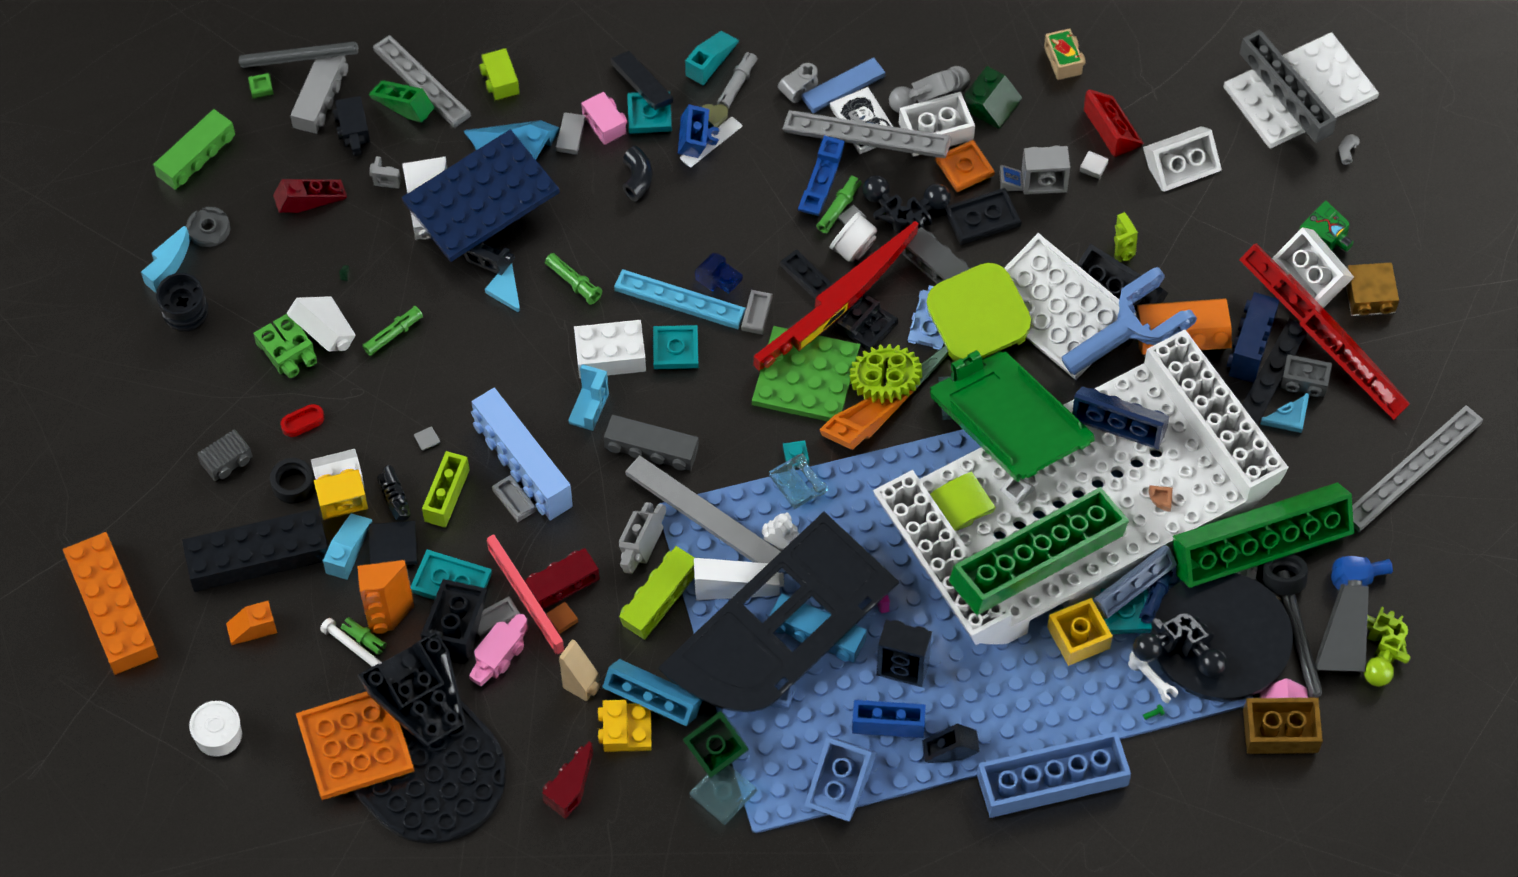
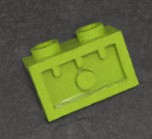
M1124 212L1117 215V224L1115 225L1114 259L1119 262L1128 261L1136 255L1138 232Z

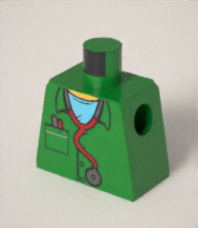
M1326 200L1300 226V229L1303 227L1314 230L1331 251L1336 246H1339L1347 252L1354 243L1352 239L1346 236L1350 226L1349 222Z

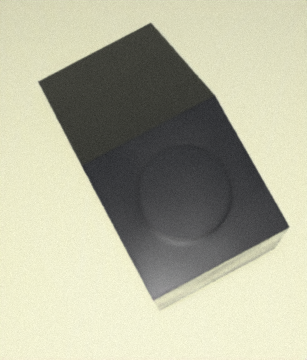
M958 723L922 740L925 762L927 763L964 760L980 752L977 730Z

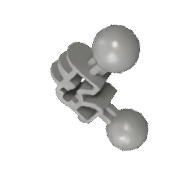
M953 66L948 70L932 74L912 83V89L903 86L895 88L890 93L889 104L894 111L899 113L900 108L913 105L917 100L920 103L950 92H963L969 86L970 75L966 69L960 66Z

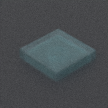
M728 765L712 778L707 774L689 794L716 819L726 825L757 792V789L734 768Z

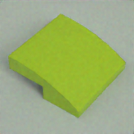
M972 471L953 479L930 493V496L954 531L971 526L974 520L993 513L996 508Z

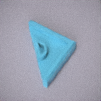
M511 263L502 275L497 274L485 288V293L514 311L519 312L520 306Z
M1305 393L1303 397L1294 402L1287 403L1267 417H1262L1260 425L1302 433L1309 394Z

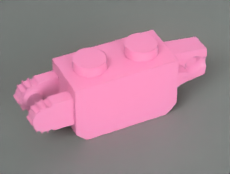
M516 614L515 618H512L508 624L498 622L475 649L476 664L469 675L471 681L482 686L491 677L497 678L500 673L506 672L511 659L515 655L518 656L524 648L523 636L528 630L525 615Z

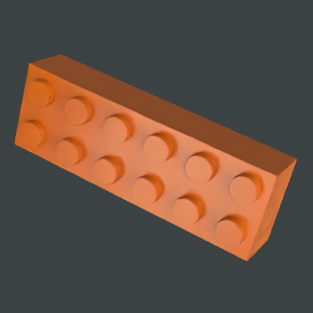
M107 532L64 548L63 552L114 675L158 658L151 636Z

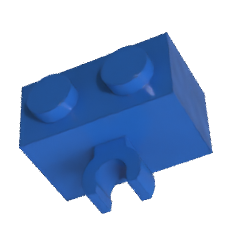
M690 104L685 109L680 121L678 154L699 158L707 143L716 145L719 142V139L712 137L711 134L717 135L720 129L717 127L708 129L709 109Z

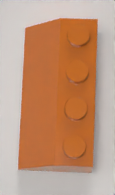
M1226 298L1137 305L1138 320L1142 326L1148 323L1151 330L1178 312L1191 310L1197 317V320L1186 331L1200 350L1232 348V327ZM1138 340L1139 350L1143 355L1146 354L1148 348L1154 346Z
M405 560L357 566L360 595L371 633L383 634L394 630L414 608Z

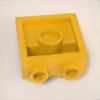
M603 700V707H598V721H603V729H598L599 743H603L604 752L652 750L651 710L637 703L627 704V700Z

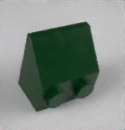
M988 66L985 67L964 95V101L970 114L998 129L1002 127L1022 100L1021 95L1008 78Z
M722 711L682 739L710 778L749 751L737 729Z

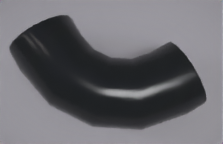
M632 146L623 157V163L631 170V177L622 187L630 199L638 201L650 187L653 170L650 159L638 146Z

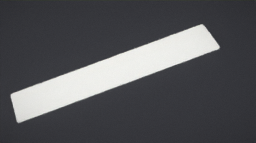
M730 117L718 127L720 132L717 135L711 134L712 137L719 139L716 145L707 143L699 158L683 155L680 159L689 167H692L743 125L735 118Z

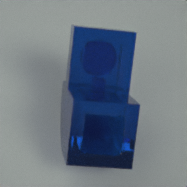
M717 253L710 254L695 270V279L711 291L718 286L729 294L743 280V275L728 265L725 257Z

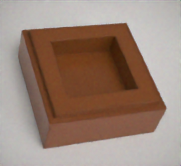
M566 602L546 613L558 634L578 623L577 616Z

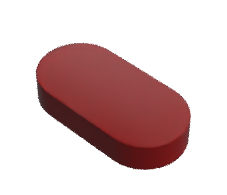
M310 404L282 418L280 423L282 432L288 437H296L314 429L323 423L324 412L316 404Z

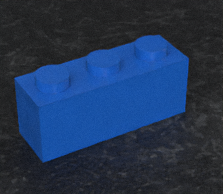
M854 700L852 734L924 738L926 704Z

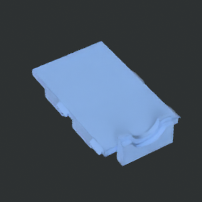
M929 285L928 291L922 290L919 293V302L916 313H913L912 316L913 321L908 342L940 350L943 348L944 342L927 311V296L932 287H934Z

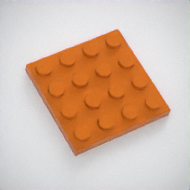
M367 691L296 713L322 800L414 772L400 723L374 701Z

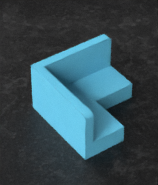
M582 364L580 367L582 389L568 421L571 425L594 431L609 395L607 371Z

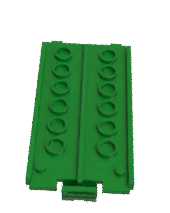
M976 350L968 354L966 358L958 359L951 363L952 379L949 377L930 387L931 398L1016 482H1019L1021 478L1032 477L1038 473L1037 471L1079 449L1082 450L1090 446V443L1095 441L1094 434L1007 352L1002 353L999 351L982 360L979 351Z

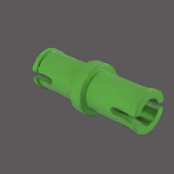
M351 617L345 620L346 623L352 626L351 628L344 623L341 625L342 631L351 635L359 645H365L375 652L376 655H380L383 652L376 647V644L383 649L386 648V642L372 634L371 629L362 627L352 620Z

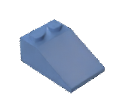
M826 737L804 806L850 821L869 778L877 752L834 737Z

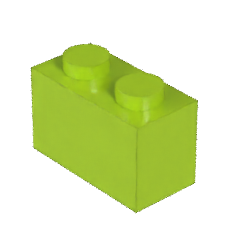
M506 48L481 55L483 64H479L482 76L487 77L485 83L488 93H493L495 100L520 94L518 80Z

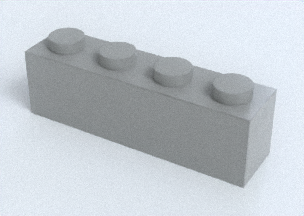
M345 56L315 59L290 115L293 128L317 134L320 126L324 125L326 112L332 108L334 94L339 92L342 76H345L348 71Z

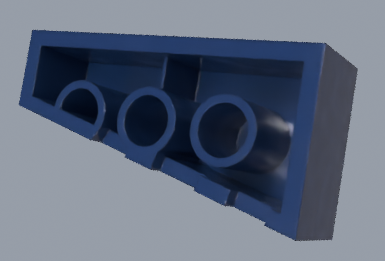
M1254 292L1252 300L1247 299L1244 312L1247 315L1246 318H1241L1238 328L1241 333L1240 336L1236 335L1232 347L1235 351L1234 354L1230 353L1227 367H1231L1229 376L1252 383L1255 382L1279 305L1277 298Z

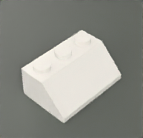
M1202 126L1143 147L1148 168L1163 192L1222 171L1212 130Z

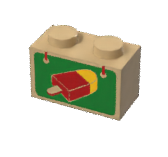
M1070 29L1046 34L1044 47L1057 80L1081 75L1083 65H1085V57L1078 50L1077 37L1072 35Z

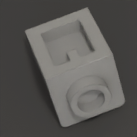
M376 156L374 164L371 163L369 175L372 176L374 185L399 189L401 184L399 169L382 167L381 157Z

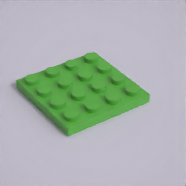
M773 326L768 344L788 329ZM817 336L800 351L793 346L787 354L778 356L770 367L761 369L752 398V405L829 421L834 415L842 412L850 387L849 375L851 374L849 369L854 368L852 362H857L856 356L859 354L860 344Z

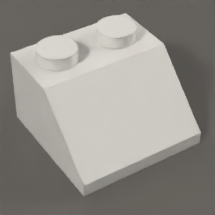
M355 449L311 459L316 480L322 475L330 474L334 476L341 474V471L346 469H359L363 488L365 489Z

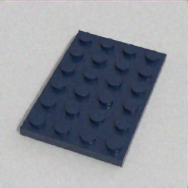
M509 129L404 195L402 200L449 261L452 262L556 196L560 191L558 186L513 131Z

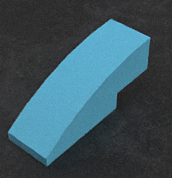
M185 226L152 252L154 261L141 271L144 283L155 293L161 281L167 276L175 274L183 262L190 243L189 233Z

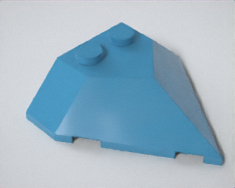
M540 120L464 130V133L474 144L475 149L478 150L511 129L536 160L545 144L548 146L552 145L560 128Z

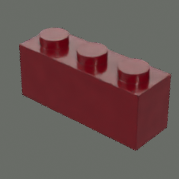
M583 548L580 551L571 552L567 558L559 562L551 563L539 573H532L524 581L544 610L600 580L599 568L587 550Z

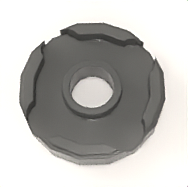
M204 207L198 212L196 210L190 215L186 224L190 240L201 247L219 245L226 240L231 228L225 212L216 207ZM206 224L214 225L213 228L209 230L203 229L204 225Z

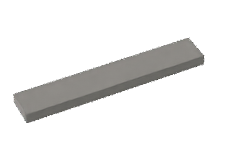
M390 35L373 46L374 51L410 86L424 89L435 107L434 109L452 127H457L471 117L470 111Z

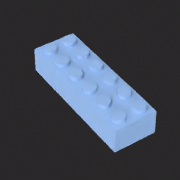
M492 388L471 401L473 408L471 414L475 420L473 422L474 428L479 434L483 433L489 448L497 451L500 462L503 466L507 465L510 468V473L517 483L521 482L524 486L523 491L529 499L533 498L536 502L535 505L541 515L545 514L551 521L572 508L571 485L498 391Z

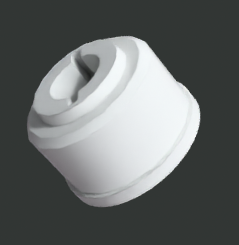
M857 212L835 237L829 248L835 250L848 262H853L855 259L859 260L877 239L875 236L877 228L866 220L860 212Z
M222 701L207 702L198 707L191 716L189 724L191 735L196 745L205 754L217 757L227 755L235 750L240 743L242 737L240 718L235 708L230 704Z

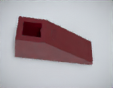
M282 179L273 197L279 213H299L346 199L347 195L341 180Z
M590 741L585 746H580L577 749L570 763H565L560 768L558 776L553 781H548L542 790L544 803L565 819L582 800L593 755L592 743Z

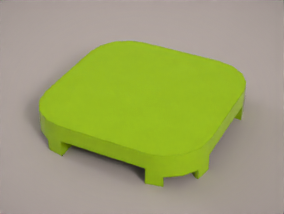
M980 264L946 279L932 287L927 296L928 315L931 317L952 360L964 359L968 354L976 350L979 351L983 359L1016 343L1019 346L1025 341L1030 332L1031 317L1011 276L1004 267L998 264Z

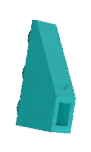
M720 31L698 45L685 60L686 76L704 85L738 44L739 40Z

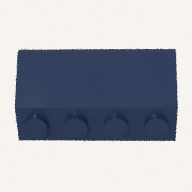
M1081 387L1074 396L1072 414L1084 425L1159 450L1168 428V415L1158 410L1153 411L1144 408L1138 403L1121 400L1117 396L1100 393L1094 388Z

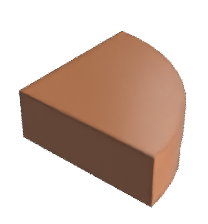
M1149 485V496L1152 502L1158 508L1171 512L1173 488Z

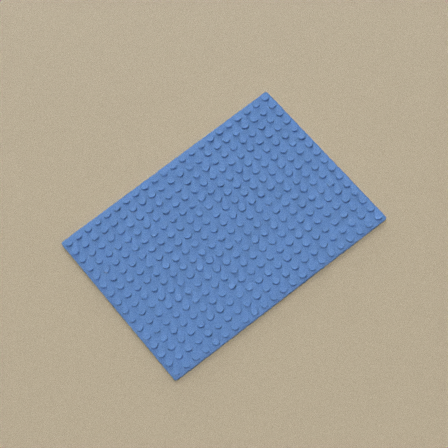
M963 429L697 494L762 539H764L762 534L764 524L774 520L779 514L788 512L792 523L797 527L798 532L801 533L825 511L899 581V584L888 593L890 600L889 612L881 614L878 605H875L856 624L867 630L866 641L854 663L842 661L836 655L827 652L794 684L796 690L789 710L769 706L755 712H736L715 706L717 713L722 711L726 714L749 748V751L732 762L749 823L754 833L829 815L804 806L826 737H834L877 752L869 778L856 806L857 808L977 777L978 763L1116 731L1119 739H1124L1244 708L1246 699L1253 698V696H1248L1243 700L1225 702L1197 697L1186 692V689L1179 686L1176 682H1172L1162 671L1156 659L1155 661L1148 662V665L1165 683L1178 690L1176 698L1167 692L1166 694L1171 700L1169 703H1165L1161 699V694L1154 683L1141 670H1132L1128 665L1134 639L1141 633L1112 634L1113 638L1110 649L1068 666L1047 628L1049 615L1065 609L1062 604L1030 620L1028 633L1008 644L980 643L975 645L873 492L874 489L911 470L921 479L981 448ZM1158 450L1150 451L1153 457H1160ZM1139 460L1130 462L1132 466L1138 468L1143 465ZM1119 470L1111 472L1116 478L1123 476V473ZM1099 480L1092 482V485L1096 488L1104 486L1103 482ZM1079 490L1072 493L1076 498L1084 496V493ZM1062 501L1053 502V506L1056 508L1065 506ZM666 502L660 503L666 506L662 525L669 551H672L677 546L695 558L752 562ZM1042 511L1033 513L1034 517L1038 519L1046 516ZM1021 521L1013 524L1017 529L1026 527L1025 523ZM1003 532L993 534L997 539H1004L1006 537ZM1176 567L1171 570L1173 576L1169 582V589L1181 581L1176 576ZM781 568L779 573L784 575V587H780V595L782 593L791 597L801 586ZM695 578L682 593L693 633L698 631L731 599L696 600ZM780 596L751 597L743 605L763 623L770 616ZM813 597L805 602L810 606L829 613ZM865 599L859 607L861 609L865 608L871 600ZM886 620H898L905 625L912 627L921 626L928 631H932L929 665L922 687L876 675L878 643ZM776 631L773 633L792 652L801 644L793 636L786 633L781 634ZM783 678L780 682L786 683L787 680ZM854 700L926 704L924 738L852 734ZM1159 704L1162 705L1165 712L1164 715L1158 714L1144 720L1143 714L1156 709V706ZM957 723L977 730L979 753L959 761L925 762L922 740Z

